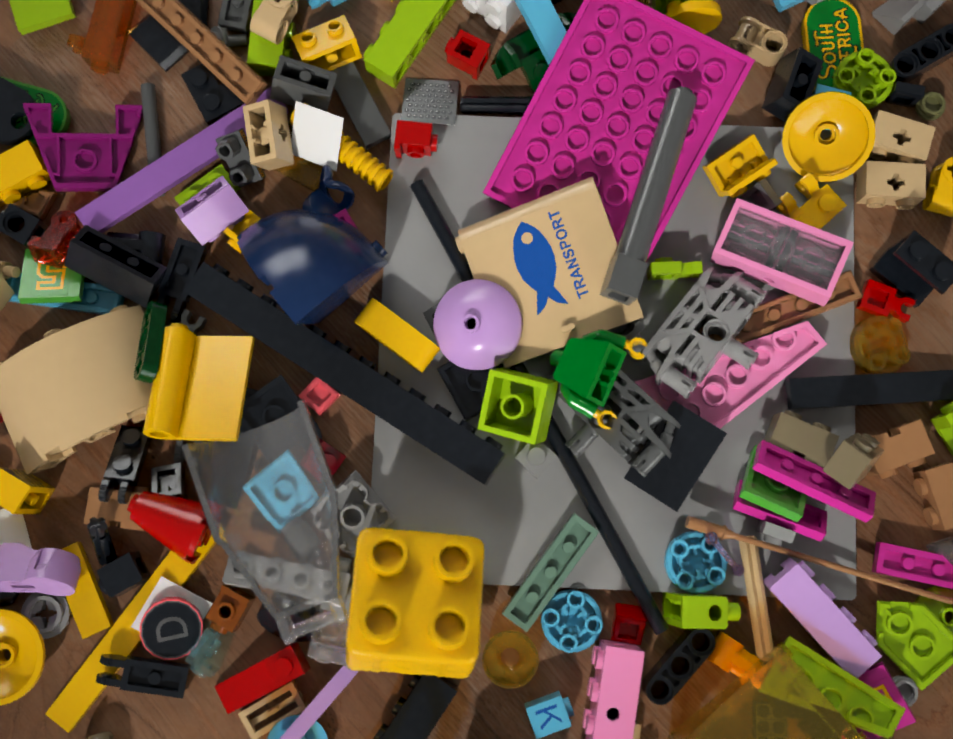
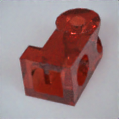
M64 210L55 213L51 218V225H49L41 237L32 236L27 245L34 262L62 269L65 264L70 240L81 230L78 218L74 212Z

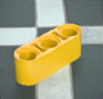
M371 298L354 320L361 329L420 373H423L440 351V348L374 298Z

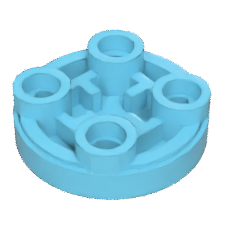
M688 531L676 536L669 543L664 556V567L671 582L681 590L695 594L706 593L724 581L727 571V556L723 546L716 537L698 531Z
M565 589L555 593L541 612V627L545 637L554 647L567 653L579 652L589 648L599 637L603 628L602 613L596 601L585 592L576 589Z

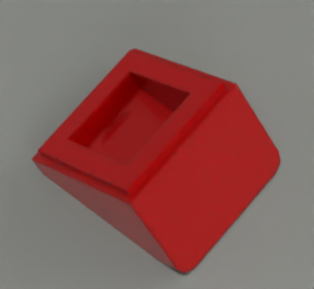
M623 603L615 604L611 641L641 646L647 618L640 606Z

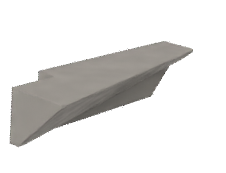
M888 0L872 12V16L895 35L913 17L922 25L947 0Z

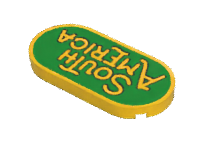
M825 0L808 8L801 23L803 49L823 61L815 87L817 83L833 87V75L840 62L849 54L864 48L861 19L855 7L846 0Z

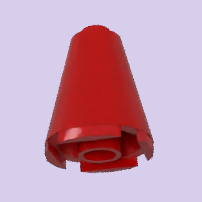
M143 491L140 495L135 494L127 508V511L131 512L130 519L189 564H194L200 557L201 553L196 552L198 547L207 545L219 519L217 512L221 510V507L215 504L149 491Z

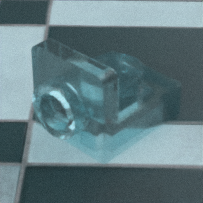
M211 627L204 630L185 659L191 665L190 670L203 678L206 676L211 678L220 670L219 666L206 658L207 656L212 658L222 643L218 640L221 633H218Z

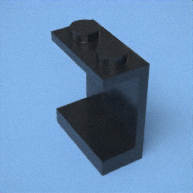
M915 230L889 247L869 269L887 286L898 289L896 293L902 298L909 297L916 300L914 308L918 307L933 289L942 295L953 284V261Z

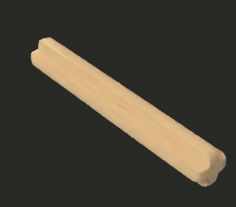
M747 535V537L757 539L754 535ZM739 541L756 657L759 660H770L775 657L759 549L758 546Z

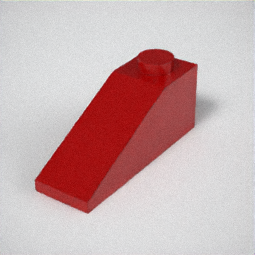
M294 642L214 687L227 714L305 674L311 667L299 643Z

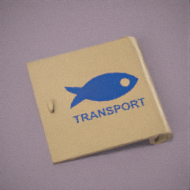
M593 176L458 230L459 236L455 237L456 245L461 254L465 253L473 278L488 280L501 285L511 293L520 308L522 334L514 352L503 362L505 368L563 348L571 338H582L583 335L600 329L609 331L644 318L638 299L630 305H625L599 295L609 263L615 256L618 244Z

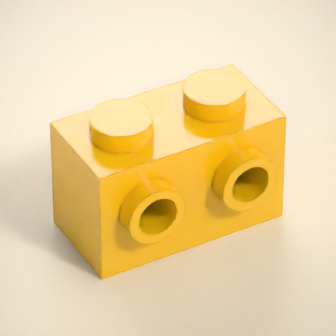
M345 15L292 36L302 62L328 71L362 58L356 37Z

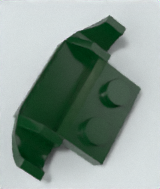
M558 13L566 31H568L577 13ZM530 29L505 41L491 63V68L497 80L521 68L533 93L536 92L549 67Z

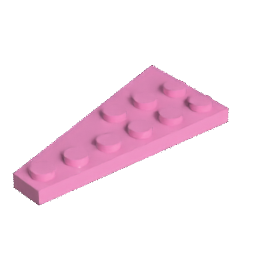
M809 321L785 328L756 340L748 341L743 344L759 353L749 370L723 354L703 381L697 384L692 393L690 392V396L687 399L663 382L657 386L655 375L637 380L635 383L665 411H667L674 400L721 429L826 346L827 343ZM684 368L681 373L686 375L687 369ZM693 374V376L690 379L695 381L696 375Z

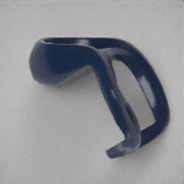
M326 164L321 171L319 188L306 197L302 210H314L335 215L343 209L348 210L353 205L355 194L347 184L332 179V168ZM328 188L344 192L341 203H337L332 199Z

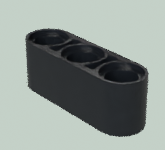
M953 23L944 26L904 49L891 60L889 65L897 75L895 82L908 83L953 56ZM897 66L902 67L905 72L900 71Z
M707 629L684 630L642 681L643 692L651 702L657 705H664L675 697L713 652L716 644L714 635ZM697 633H703L705 636L704 645L701 648L694 649L692 646L693 636ZM679 656L685 659V667L680 672H673L671 668L673 659ZM658 680L664 681V692L661 695H652V684Z

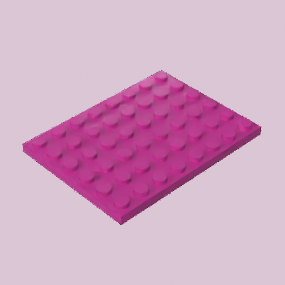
M583 0L491 175L483 194L512 209L593 176L616 242L619 244L669 90L679 86L687 87L697 97V103L646 260L647 263L755 59L636 0Z

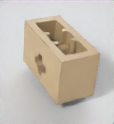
M269 99L242 106L251 165L269 171L293 165L294 157L286 107Z
M878 110L873 115L875 142L869 156L870 158L922 164L927 160L936 127L882 110Z
M866 161L857 170L856 203L866 204L869 208H881L885 205L896 206V209L909 210L926 198V164Z

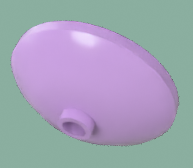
M483 279L461 282L442 297L436 308L433 321L435 340L444 356L459 367L469 370H486L496 367L511 356L520 341L522 334L520 308L511 293L497 283ZM471 318L476 320V326L473 329L468 327V321Z

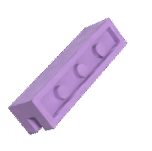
M788 557L780 564L783 570L776 576L770 573L763 579L764 585L840 668L859 678L882 657L874 648L878 642L865 629L860 632L853 625L857 619L844 606L839 609L832 602L836 596L823 583L818 586L812 580L815 573L805 562L801 560L797 563Z

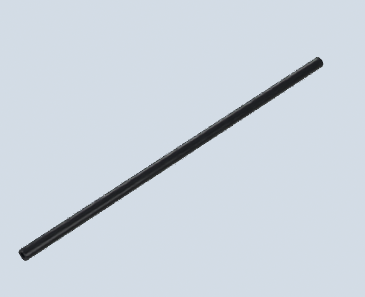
M423 179L415 181L410 185V188L461 281L473 280L465 255L460 253L455 237ZM524 363L509 367L511 370L529 374ZM551 415L547 438L593 522L600 531L599 533L655 635L663 633L669 629L668 624L575 455L565 445L567 441L553 415Z

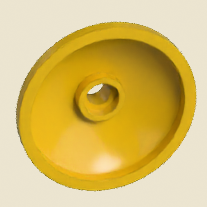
M836 91L818 93L803 100L790 113L782 132V148L790 166L803 177L809 172L815 177L817 182L837 181L853 174L866 162L875 142V124L866 106L857 98ZM829 129L831 131L830 136L825 139L821 138V131Z
M0 609V705H5L20 699L35 686L44 668L46 651L39 629L29 618L16 611ZM6 649L11 653L9 660L4 657Z

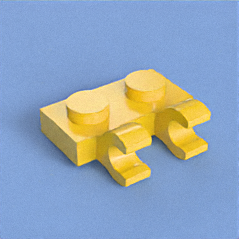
M808 172L794 184L796 189L808 200L801 207H798L794 197L789 192H786L780 197L782 203L776 209L786 217L821 229L847 205L828 184L820 189L815 177Z

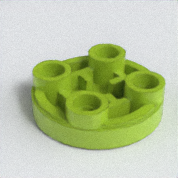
M863 48L858 52L849 54L840 62L833 75V87L852 92L851 96L861 101L867 109H871L880 105L889 96L897 75L883 57L876 54L870 48Z

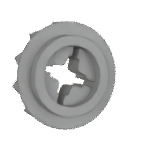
M32 593L23 603L21 614L25 615L37 626L43 639L61 634L63 629L70 623L68 620L71 609L64 596ZM46 605H48V610L57 611V614L49 617V622H47L46 617L36 616V613L46 609Z

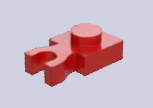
M868 279L864 283L861 292L862 298L858 300L856 308L883 319L888 317L890 313L896 320L905 323L909 321L911 315L904 314L901 311V306L905 305L910 308L915 305L916 300L909 297H895L898 289Z

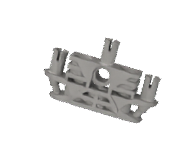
M709 267L652 337L642 352L644 354L642 360H649L650 367L656 376L655 383L657 386L663 382L687 399L690 396V392L692 393L697 384L703 381L723 354L745 367V369H750L751 364L755 362L759 353L748 348L735 338L750 320L754 308H758L759 303H762L767 292L743 278L744 272L737 271L734 274L713 273V267ZM709 282L720 283L722 286L715 288ZM735 296L739 297L738 301H735ZM745 301L749 303L747 307L744 306ZM705 324V326H704V328H703L702 335H701L700 333H698V331H699V330L703 327V325ZM709 335H719L722 338V340H712L709 337ZM659 351L667 356L663 363L656 356ZM684 368L687 369L686 375L681 373ZM693 374L696 375L695 381L690 379L693 376Z

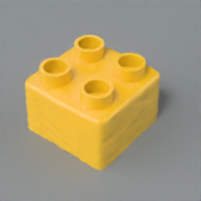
M375 527L361 530L356 543L346 635L347 667L351 670L382 671L449 678L469 677L475 666L480 649L485 554L483 542L471 536L436 532L393 530Z

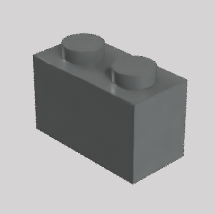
M280 55L272 80L270 99L294 107L296 101L307 103L309 106L327 112L337 73Z

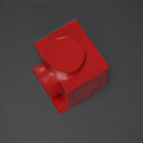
M460 29L456 37H451L445 47L447 63L472 75L473 79L478 80L491 57V44ZM465 54H468V55H470L471 57H470V58H467V57L464 56V55H465Z
M397 120L394 142L396 158L402 159L403 153L412 158H423L424 155L431 156L432 152H437L438 134H434L432 123Z

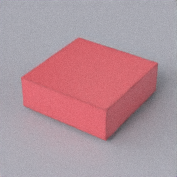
M315 377L298 396L319 416H322L341 394L321 379Z

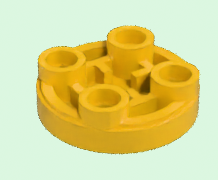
M675 0L666 6V16L704 35L718 27L722 21L721 7L714 0H688L685 2Z

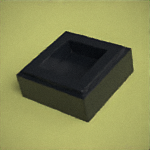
M896 81L893 84L891 93L884 102L912 108L924 97L926 86Z

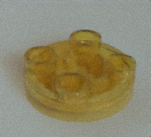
M873 316L864 319L855 326L851 333L850 352L857 366L868 374L894 373L903 364L908 363L911 358L902 323L895 317Z

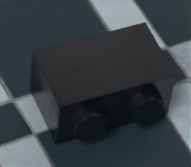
M802 47L780 58L762 108L785 122L793 109L812 95L823 61Z

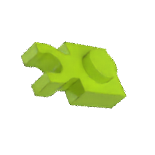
M671 257L657 258L647 268V279L649 281L699 278V274L703 273L702 261L682 263V261H673Z

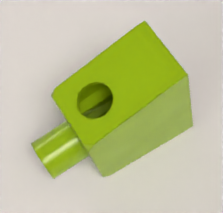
M663 592L662 615L666 623L682 629H727L728 621H739L741 617L739 603L728 602V598L725 596Z

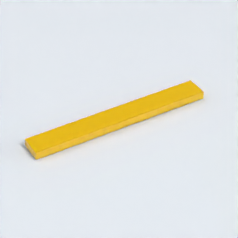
M216 525L207 545L198 547L196 552L201 553V555L194 564L185 562L172 551L168 553L47 710L46 716L68 733L75 729L107 687V685L96 682L97 674L105 672L117 674L121 667L101 664V655L109 653L125 657L131 656L141 642L140 632L131 626L160 577L162 576L183 587L225 533L222 528Z

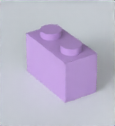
M222 175L175 209L181 221L203 246L205 243L213 242L219 238L222 231L230 225L241 222L245 217L244 215L249 212V209Z

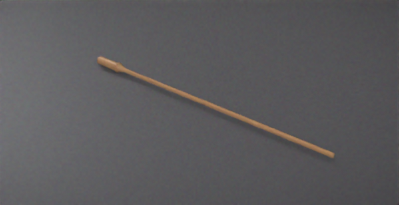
M688 516L685 521V528L718 537L720 540H739L953 605L952 598L740 535L728 529L726 525L721 526L692 516Z

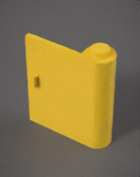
M172 323L170 326L165 327L159 367L152 383L142 433L148 437L163 440L238 442L255 338L253 336H196L189 330L187 325L182 323Z

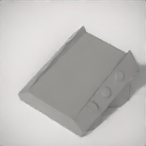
M357 470L350 473L312 510L316 514V524L322 530L330 531L337 540L338 547L343 552H346L351 559L355 557L357 538L361 530L373 527L385 529L396 519Z

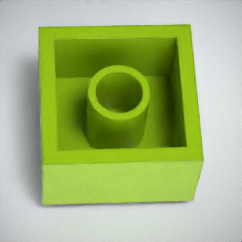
M503 367L490 369L477 429L532 445L546 441L559 382Z

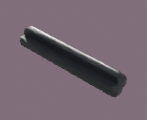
M462 96L460 110L462 113L524 114L533 96Z

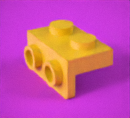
M751 134L702 166L719 197L731 196L735 198L748 190L746 185L752 181L758 182L768 177L772 173L770 169L776 166L778 162L775 158L768 159L755 134Z

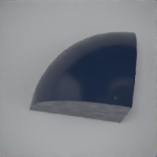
M288 210L275 213L250 225L237 236L239 240L237 242L246 261L262 282L267 286L270 284L273 286L274 289L270 294L295 324L321 323L389 263L384 257L388 254L387 251L377 240L372 243L350 223L320 211Z

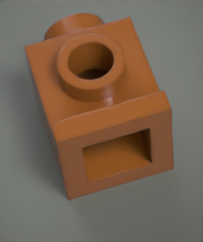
M224 584L205 618L212 621L210 627L218 633L226 635L227 631L233 633L239 629L256 598L236 586ZM224 606H228L231 609L229 617L222 614Z

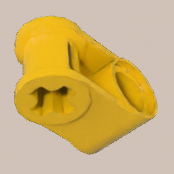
M953 157L948 158L945 162L932 169L926 198L922 203L923 210L953 217Z

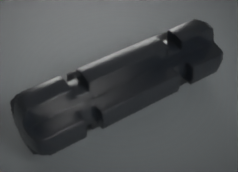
M96 517L91 518L87 529L98 562L101 566H104L114 561L117 555L105 519L102 517L98 519Z

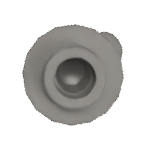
M213 26L211 28V31L228 47L249 45L247 34L227 35V30L224 27Z

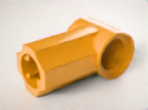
M720 631L715 639V648L707 660L727 673L732 672L758 689L771 666L765 661L759 660L756 655L745 650L744 645Z

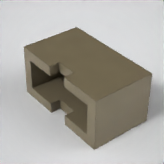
M785 410L784 413L780 412L773 415L764 440L824 468L832 457L839 436L831 433V428L824 424L813 422L812 425L802 421L803 417L793 411Z
M857 432L841 443L822 471L850 490L865 478L885 450L879 447V441L867 433L861 435Z

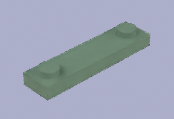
M573 512L505 606L502 615L528 632L600 531Z

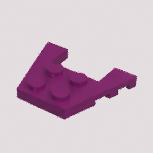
M23 103L24 111L56 192H107L120 184L143 115L142 105H115L116 133L103 134L53 133L52 104Z

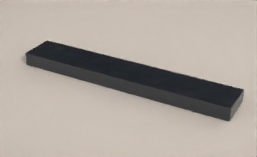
M953 370L789 378L785 380L788 410L953 400Z

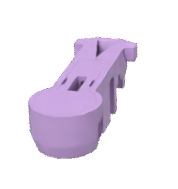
M3 543V545H0V592L43 593L53 596H70L75 593L81 572L80 559L77 555L56 548L34 550L22 543Z

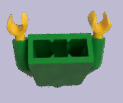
M600 329L585 334L582 338L569 339L564 351L560 349L554 350L550 356V364L556 367L553 376L555 380L561 383L560 391L567 404L590 419L592 417L596 418L601 428L612 429L603 423V417L606 414H610L618 419L617 415L609 410L601 411L598 409V406L603 408L627 354L623 349L629 350L630 355L634 359H643L644 354L633 351V347L635 345L647 347L646 341L641 337H636L629 341L626 340V336Z

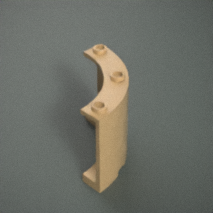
M120 305L110 310L109 313L85 320L63 330L60 328L50 330L43 335V339L19 351L9 359L0 362V414L27 475L56 467L63 460L77 452L75 447L81 442L93 443L116 432L114 426L129 419H132L134 424L145 420L152 383L134 379L144 316L140 305L133 307Z

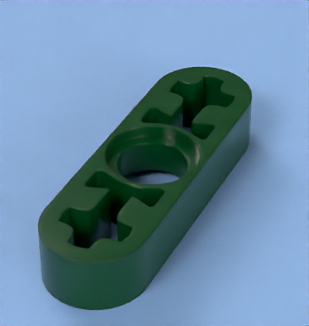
M150 301L146 307L134 370L135 380L151 384L155 379L159 367L167 305Z

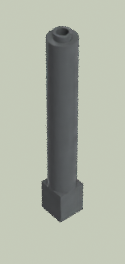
M679 86L669 90L615 256L609 263L599 294L625 305H630L638 299L648 267L646 260L697 103V97L687 87Z

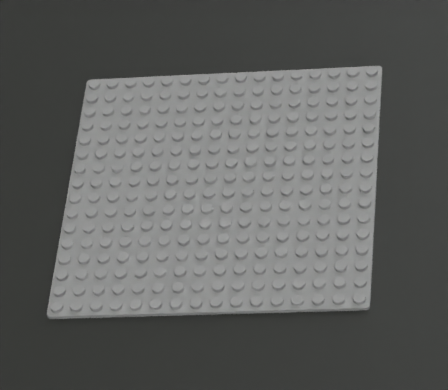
M395 113L392 116L389 168L393 170V177L388 184L385 250L388 254L384 256L389 263L383 268L382 304L436 345L434 333L423 312L439 304L442 297L462 281L410 185L417 180L423 179L454 237L459 236L458 230L511 209L484 195L483 191L522 117L456 115L455 125L433 124V132L438 134L437 152H432L431 156L424 155L423 158H412L403 153L402 159H399L395 155L394 142L397 120H401V113ZM720 125L647 261L648 267L657 258L671 257L673 261H682V263L702 261L703 273L709 267H713V273L717 274L736 273L710 261L737 198L741 199L740 197L743 194L735 198L731 196L719 197L702 166L748 135L755 134L768 159L775 158L778 162L776 166L770 169L772 173L766 177V180L780 198L786 192H789L796 200L798 207H801L808 200L794 186L803 176L790 166L782 148V132L784 127ZM822 130L820 137L823 139L828 138L831 131ZM853 174L837 181L818 182L820 189L828 184L847 205L820 230L854 242ZM755 180L746 185L748 190L757 183ZM776 208L772 210L773 212L783 215ZM854 244L841 272L851 270L853 276ZM646 270L638 301L644 318L639 320L645 327L639 333L647 344L699 278L648 281ZM743 276L745 280L767 292L764 300L759 304L789 294L753 278ZM709 282L715 288L722 286L720 283ZM735 296V301H738L739 297ZM745 301L744 306L747 307L749 303ZM854 301L788 326L791 327L809 321L827 345L721 428L722 431L727 433L677 512L624 479L632 466L630 463L637 458L644 447L641 443L637 446L640 449L637 453L632 451L629 454L632 457L629 461L625 460L601 436H598L580 457L575 455L649 592L689 593L681 590L671 582L664 567V556L669 543L676 536L684 532L695 531L685 528V521L688 516L721 526L726 525L734 533L744 536L754 535L757 540L764 541L765 534L756 532L758 522L761 519L732 509L735 487L740 479H744L745 463L748 461L753 447L759 445L764 440L773 415L780 412L784 413L785 410H788L786 379L855 375ZM379 342V374L384 375L386 371L401 380L399 384L401 388L408 392L411 387L426 396L424 402L434 408L437 403L452 413L449 418L460 424L461 420L465 421L437 371L438 367L448 362L441 350L423 373H420ZM660 351L656 354L657 358L663 363L667 356ZM552 352L523 362L529 374L548 378L556 369V367L550 364ZM627 352L620 369L635 382L655 375L650 367L649 360L634 359ZM556 394L552 415L568 442L586 422ZM611 399L607 401L606 404L609 405L617 413V415L622 411V409L614 401H612ZM855 406L789 410L800 414L803 417L802 421L813 425V422H818L830 427V432L839 436L833 454L845 439L855 434ZM480 414L466 422L478 428ZM609 414L603 417L604 424L608 422ZM375 415L371 488L396 517L385 529L456 534L480 539L484 544L485 550L483 584L521 586L573 512L597 529L558 456L536 479L515 459L517 454L528 443L477 429L475 435L483 440L489 436L503 445L501 451L506 454L486 486ZM632 418L627 421L640 435L645 431ZM546 438V441L543 443L556 454L549 439ZM807 495L806 504L828 511L826 536L820 542L796 533L793 544L783 541L780 547L856 569V518ZM598 533L559 587L631 591L600 533ZM716 537L723 546L727 556L725 579L713 590L700 594L747 596L739 540H720V538ZM758 546L763 579L770 573L776 576L783 570L780 564L788 557L797 563L802 560ZM802 560L815 573L812 580L818 586L822 583L827 586L836 596L834 600H854L856 598L855 575ZM764 585L766 597H775Z

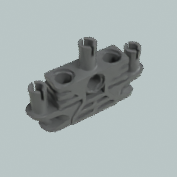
M620 369L607 401L611 399L622 411L617 415L606 403L604 408L598 406V409L601 411L609 410L617 415L618 419L609 414V420L605 424L612 429H603L596 424V418L592 417L590 419L574 410L586 423L565 445L576 456L580 457L598 436H601L625 460L629 461L632 458L629 454L632 451L637 453L640 450L637 446L640 443L644 445L650 439L651 443L630 463L645 478L665 455L671 459L670 447L673 440V431L675 427L680 429L681 425ZM554 372L547 378L550 380L557 381L554 379ZM559 382L556 394L567 404L562 393H560L561 383ZM630 418L645 430L641 435L627 423ZM663 420L666 422L664 432L661 433L659 438L653 429Z

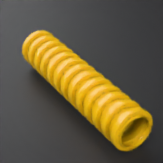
M294 111L292 112L290 117V124L292 125L294 120ZM342 131L339 162L342 164L346 163V167L349 170L353 169L354 174H360V178L367 180V184L370 186L375 185L374 189L376 191L383 190L392 180L393 170L390 168L386 169L384 163L379 164V159L376 157L372 158L370 152L365 153V148L362 146L358 147L356 141L351 142V138L348 135L344 136Z

